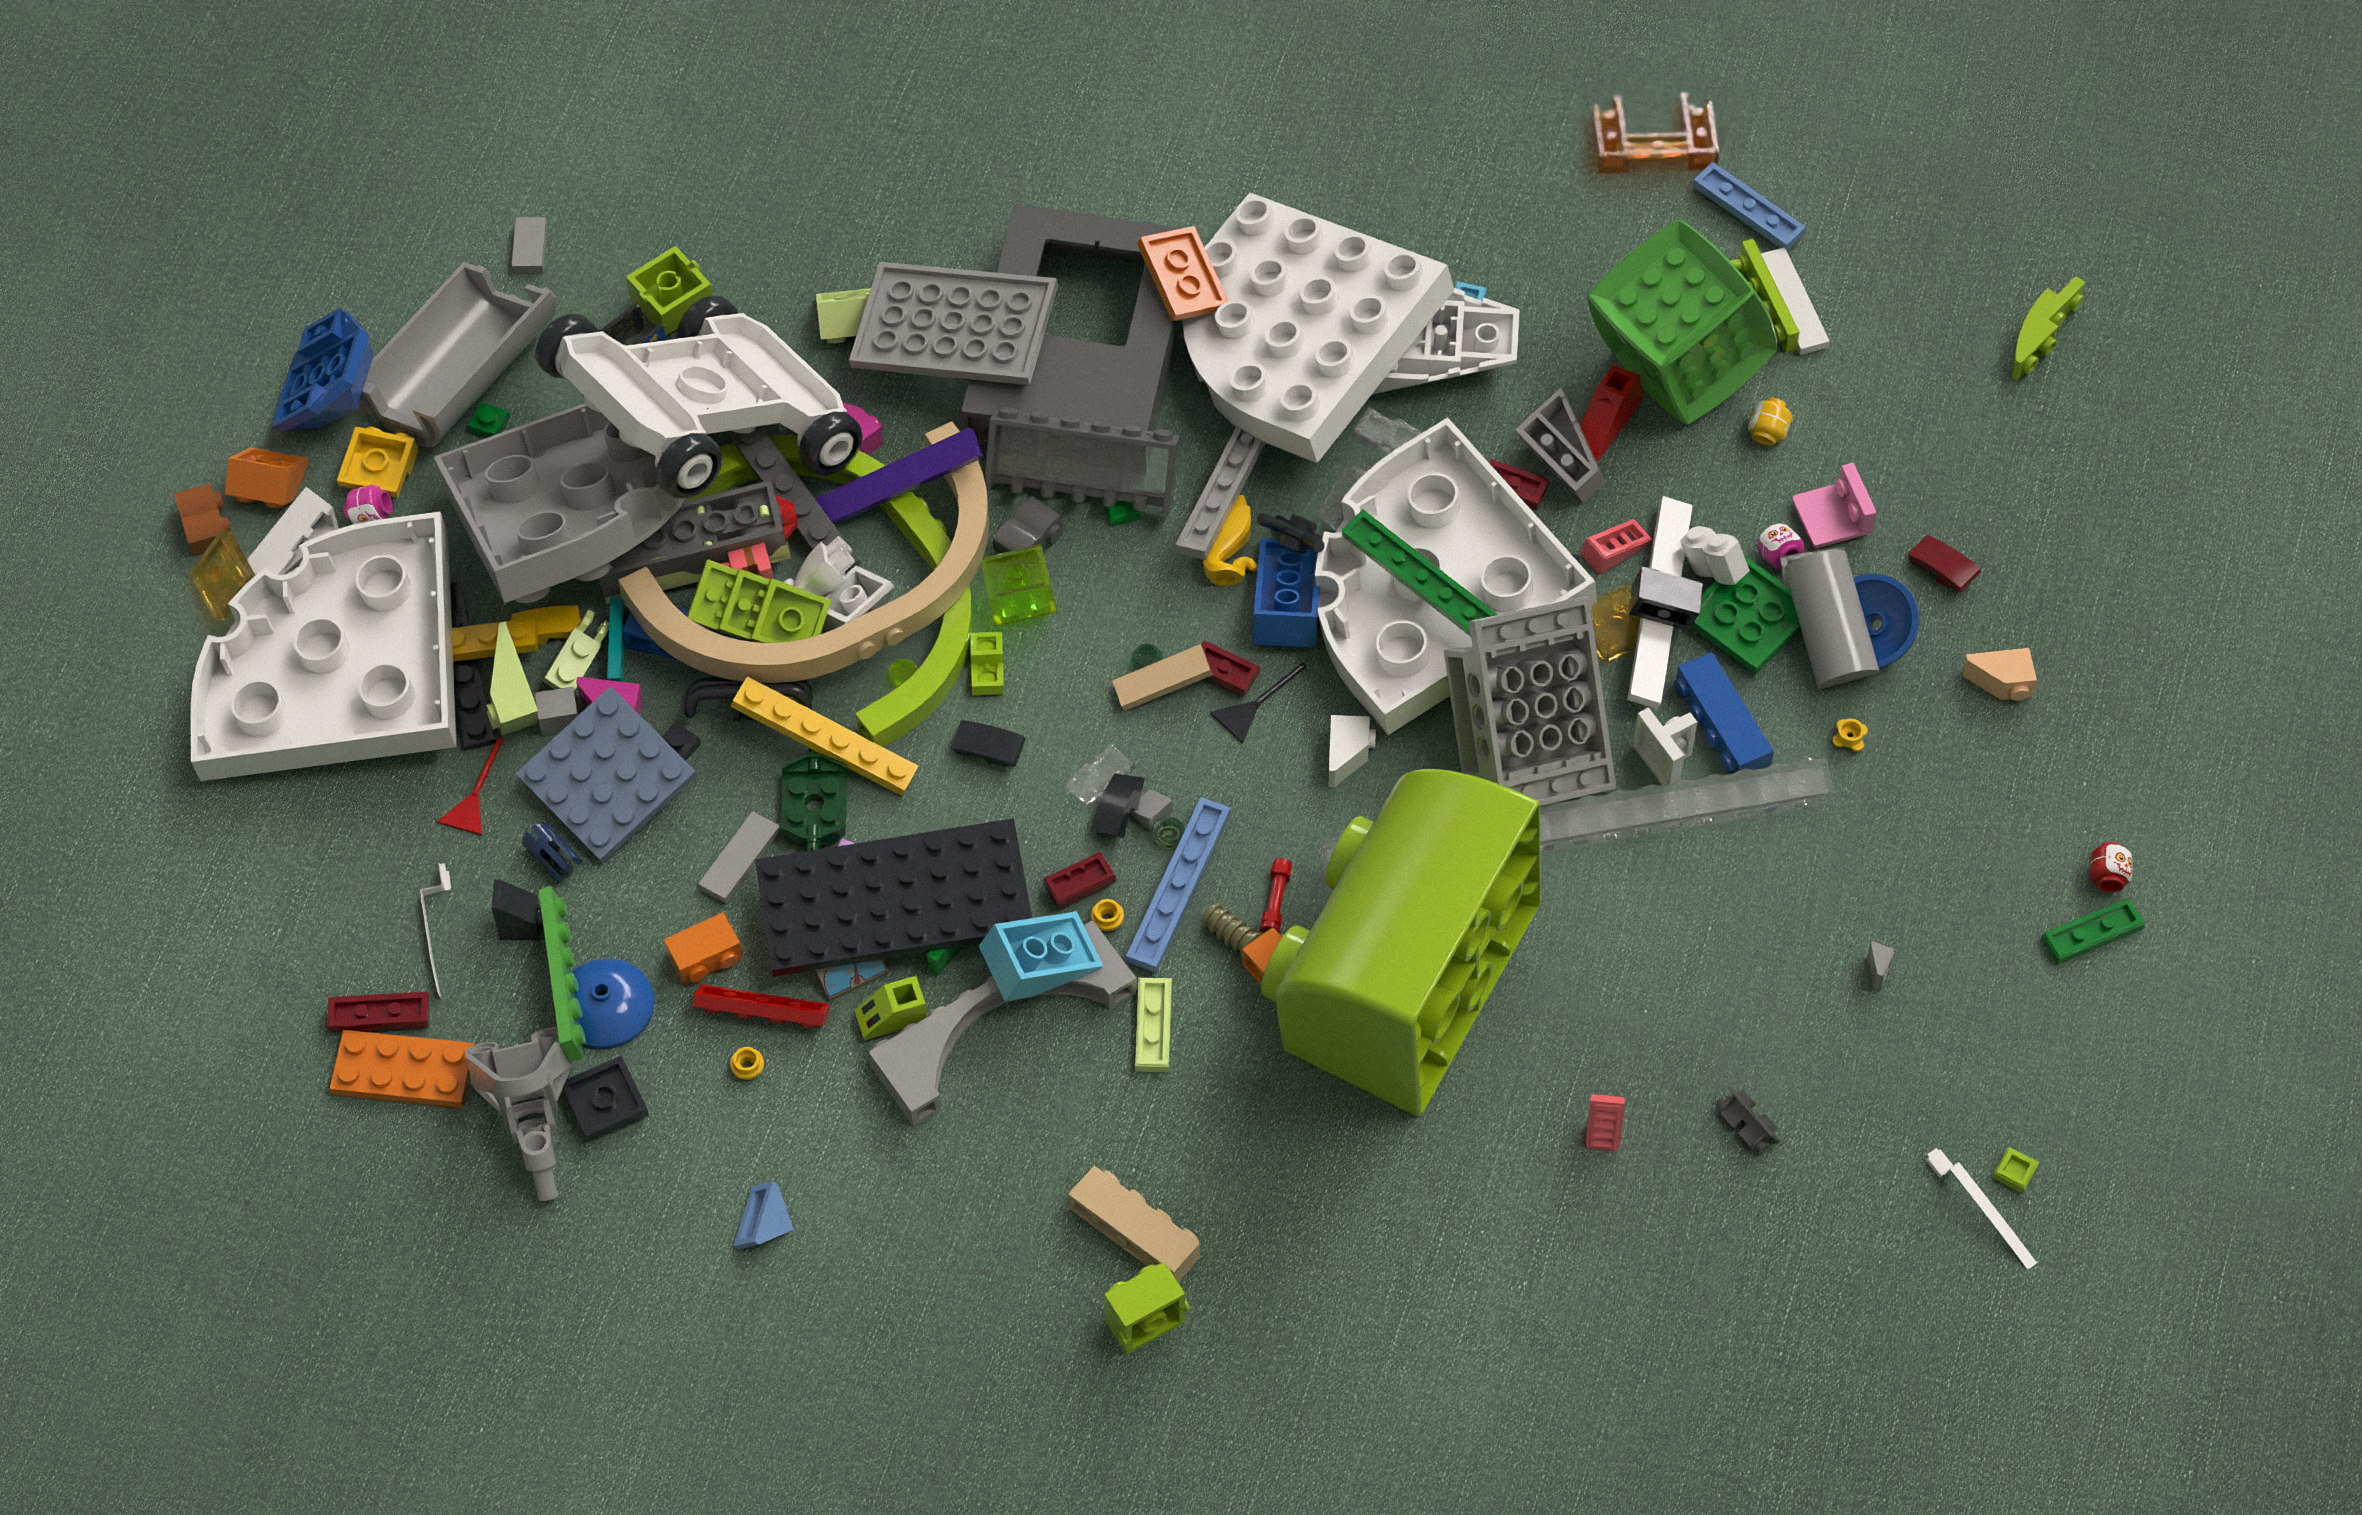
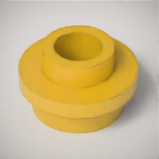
M1104 899L1093 907L1091 920L1095 922L1100 930L1113 931L1122 924L1124 912L1122 907L1114 900ZM1106 914L1113 916L1111 919H1103L1102 917Z
M743 1047L733 1054L730 1066L736 1077L750 1080L761 1074L764 1068V1060L759 1051L751 1047ZM746 1062L753 1063V1066L751 1067H742V1065Z

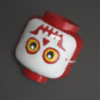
M2105 842L2092 850L2089 857V878L2099 890L2114 893L2121 891L2123 887L2131 882L2133 858L2128 849L2122 847L2117 842Z

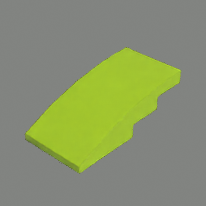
M707 559L687 617L700 626L744 641L755 643L792 642L821 634L832 600L773 578L767 579L745 570H736Z

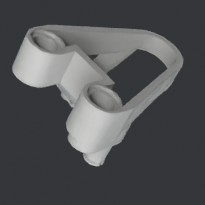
M557 1027L535 1032L531 1036L532 1042L499 1049L496 1042H485L471 1046L465 1051L473 1089L501 1114L504 1124L509 1125L513 1143H519L525 1168L527 1171H532L538 1201H548L559 1195L552 1166L556 1163L552 1135L557 1134L555 1113H558L557 1101L572 1067V1062H570L559 1044ZM544 1096L543 1099L511 1106V1103ZM533 1113H544L545 1118H533L518 1124V1119L522 1116Z

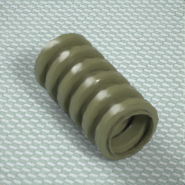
M1220 903L1211 905L1201 919V926L1204 929L1209 928V933L1212 935L1217 934V939L1224 940L1225 945L1232 946L1235 952L1240 951L1242 956V948L1261 936V933L1254 932L1251 926L1246 927V923L1243 920L1238 921V917L1234 914L1230 915V911L1223 909Z

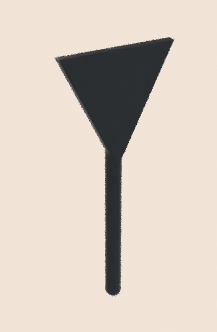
M1306 663L1298 665L1256 700L1211 711L1210 714L1243 744L1259 705L1304 670L1307 666Z

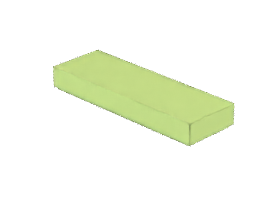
M1139 978L1135 1072H1169L1172 978Z

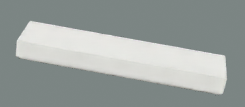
M1785 247L1761 253L1800 331L1797 345L1799 354L1803 355L1828 348L1830 341Z

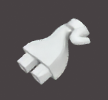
M839 536L827 547L822 542L819 543L804 561L795 582L793 579H787L784 583L820 596L834 591L847 580L845 571L855 563L850 555L852 553L851 547Z

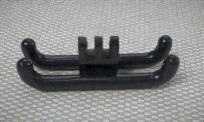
M722 677L696 680L686 691L684 715L687 718L695 717L697 705L703 700L732 699L733 701L743 681L729 680ZM806 680L761 683L786 697H794L799 704L812 710L813 693L811 686ZM732 708L733 721H740L741 712ZM746 715V720H753V718Z

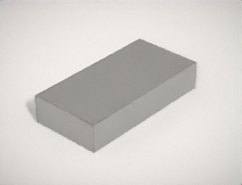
M516 217L512 255L513 273H543L547 234L546 217Z

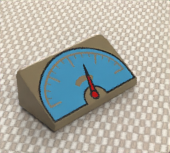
M883 959L814 970V974L828 1000L831 1001L888 974V969Z

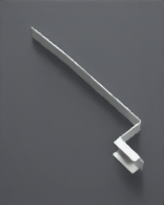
M439 863L441 885L420 890L430 959L440 998L441 994L433 961L424 895L451 890L449 871H446L445 863Z
M1936 1148L1927 1154L1929 1158L1926 1162L1938 1177L1945 1176L1952 1171L2027 1270L2034 1266L2036 1261L1962 1165L1958 1162L1953 1166L1941 1149L1938 1151Z

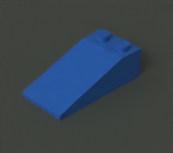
M1260 538L1253 616V644L1316 648L1318 629L1317 608H1319L1320 586L1316 585L1315 579L1318 552L1308 547L1306 553L1303 554L1281 544V539Z

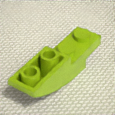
M2075 276L2058 294L2047 288L2037 299L2024 320L2019 334L2012 364V379L2018 381L2025 373L2030 374L2037 366L2039 359L2044 354L2047 356L2054 350L2058 342L2055 339L2057 330L2064 323L2066 315L2071 310L2073 312L2077 311L2084 302L2083 292L2086 282Z

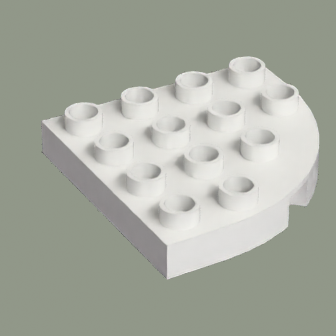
M1249 193L1217 231L1211 241L1204 247L1228 298V302L1222 304L1216 312L1183 319L1184 338L1198 381L1206 383L1214 406L1224 417L1235 426L1238 425L1244 432L1263 442L1318 463L1454 291V286L1447 264Z
M1448 417L1384 457L1354 484L1341 501L1343 522L1336 533L1324 532L1322 541L1325 543V548L1322 552L1318 553L1315 570L1316 585L1320 586L1319 608L1317 609L1322 637L1329 657L1344 683L1387 735L1450 696L1444 650L1472 647V640L1469 635L1342 536L1341 530L1362 509L1498 615L1579 597H1589L1590 606L1597 603L1595 580Z
M441 512L353 524L304 542L298 546L303 556L300 566L285 575L274 574L266 567L263 568L228 603L235 618V623L226 636L215 637L208 635L196 665L191 694V763L200 781L456 747L448 530Z

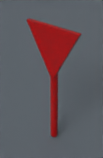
M497 738L473 792L441 817L437 823L482 836L479 792L502 745L503 738Z

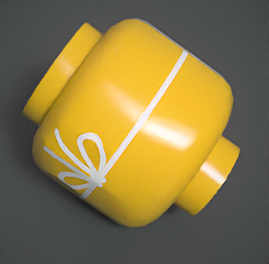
M1770 397L1768 401H1759L1755 404L1747 425L1753 440L1763 445L1774 446L1775 443L1782 442L1785 439L1793 416L1791 411L1785 407L1786 403L1784 401Z

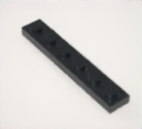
M460 582L451 583L452 628L470 626ZM478 660L453 662L455 711L464 750L493 745L496 739L487 715V700Z

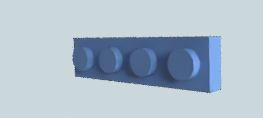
M1714 162L1693 180V187L1779 248L1785 247L1786 251H1788L1805 235L1806 226Z

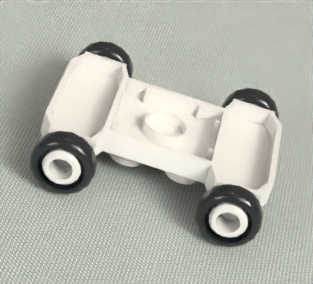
M708 296L692 304L683 314L678 324V339L625 346L606 335L603 331L598 332L596 325L581 314H567L549 323L541 332L536 342L535 358L539 367L553 378L568 379L584 395V403L589 408L601 412L619 429V437L623 442L630 446L641 448L656 456V477L659 485L674 498L688 499L706 490L716 479L722 465V453L719 445L706 434L729 430L737 433H751L755 430L756 426L781 423L798 434L797 443L802 464L814 474L823 476L835 474L848 466L856 457L862 445L863 433L861 426L852 416L847 414L840 394L768 326L746 316L744 313H738L737 308L723 296Z

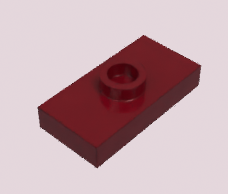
M1101 852L1043 878V885L1058 909L1116 882V876Z

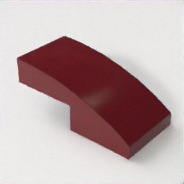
M1926 535L1908 553L1911 564L1935 573L1937 583L1962 592L1981 573L1980 568L1963 554L1929 535Z

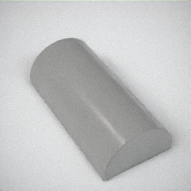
M1839 549L1821 551L1789 563L1784 570L1817 689L1820 690L1880 673L1846 551Z

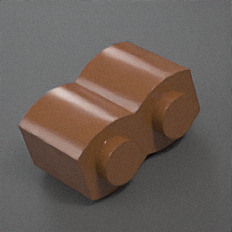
M211 483L174 493L192 555L229 545L226 535L232 534L227 516H220L219 510L225 509L220 491L213 492Z

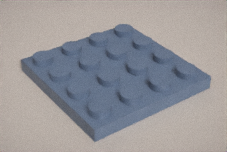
M611 686L515 773L602 864L698 776L696 771Z

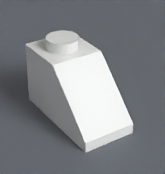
M1331 715L1328 787H1336L1368 761L1369 748L1375 749L1376 729H1369L1370 717Z

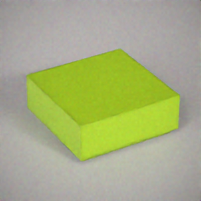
M2008 1147L1993 1174V1179L2023 1194L2036 1172L2039 1162Z

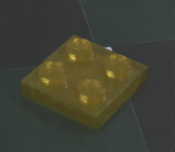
M226 530L220 531L189 572L213 618L218 620H224L231 612L228 603L255 576L232 531Z
M1629 584L1598 597L1597 603L1591 606L1597 653L1604 663L1636 648L1640 617L1629 615L1631 587Z

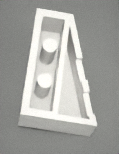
M305 487L243 564L248 581L265 567L278 575L288 574L299 567L303 560L299 545L327 532L339 529L333 507L309 488Z

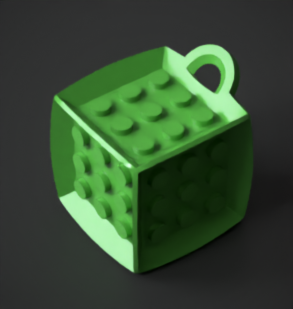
M1683 220L1674 221L1632 250L1588 293V304L1593 321L1606 345L1626 370L1640 375L1642 389L1683 424L1692 423L1731 396L1760 370L1777 351V338L1771 317L1756 291L1716 246Z

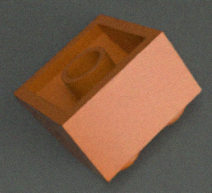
M249 447L228 458L225 495L235 496V500L239 502L251 503L254 500L265 502L267 507L283 508L284 505L295 500L307 469L309 458Z

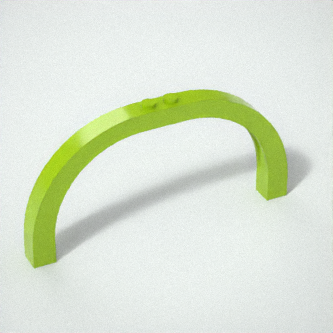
M769 435V438L797 475L828 479L845 485L885 466L871 456L858 451L851 463L841 471L829 476L816 475L801 462L797 443L798 435ZM732 442L720 447L722 465L716 479L706 490L685 501L722 493L734 486L759 478ZM912 491L879 505L933 572L946 555L952 543L941 520H935L931 516L929 507L924 499L921 497L917 498ZM969 586L944 613L938 639L919 669L901 686L855 713L857 730L864 738L881 747H885L923 722L947 697L962 672L971 644L972 602Z

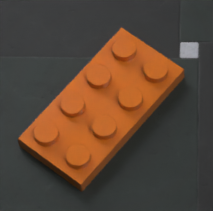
M343 1030L330 1085L331 1095L463 1108L470 1078L465 1051L469 1047L474 1046V1043Z

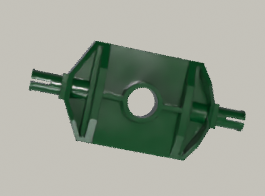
M809 748L808 754L782 765L781 836L792 844L805 846L806 851L821 849V846L836 843L846 835V764ZM814 800L823 803V806L816 811L806 808V805Z

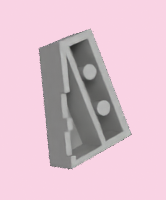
M1562 388L1556 391L1515 429L1522 442L1583 504L1606 483L1572 406Z

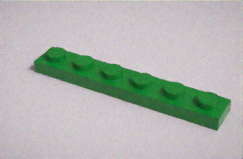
M1364 509L1341 530L1342 536L1470 637L1469 621L1498 615Z

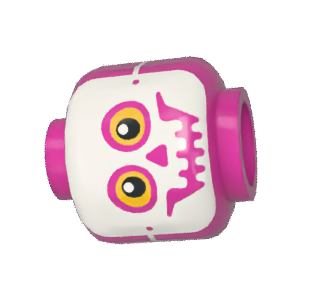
M368 485L352 489L347 495L346 503L343 505L345 517L352 521L353 524L388 519L393 509L389 493L386 490H381L378 485Z
M1779 523L1765 529L1758 540L1757 549L1760 556L1776 570H1784L1789 563L1802 557L1804 543L1789 526Z

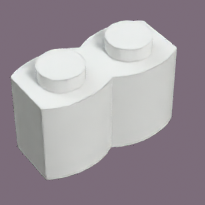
M1696 526L1680 539L1689 566L1696 575L1713 577L1719 583L1734 585L1750 571L1738 540L1731 535L1716 534L1710 528Z

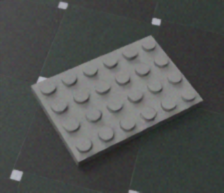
M879 262L849 358L851 368L1030 385L1058 289L1057 279Z

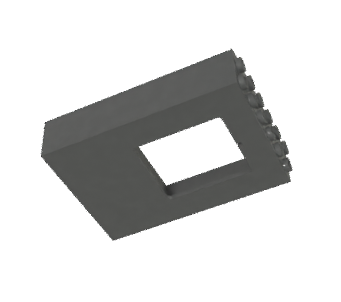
M1029 204L1013 205L996 273L1037 276L1044 249L1142 263L1145 266L1125 346L1044 335L1030 385L969 379L961 410L963 430L969 427L974 430L980 449L987 450L990 418L996 409L999 410L1002 407L1015 408L1019 413L1030 414L1031 412L1038 411L1049 414V417L1054 418L1074 416L1082 422L1092 423L1096 420L1109 422L1111 426L1136 425L1145 431L1154 432V430H1157L1181 320H1171L1137 243L1140 237L1182 229L1184 227L1158 225L1152 222H1137L1119 217L1096 216L1091 213H1075L1062 209L1041 208ZM1002 425L1000 452L1035 457L1038 430ZM1048 432L1046 459L1121 470L1124 443ZM1134 444L1132 472L1147 474L1152 452L1151 446Z

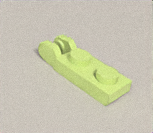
M588 610L577 628L571 631L542 682L553 689L573 687L575 691L577 677L584 676L600 649V643L609 630V622L605 620L601 623L594 638H590L583 632L592 622L595 613Z

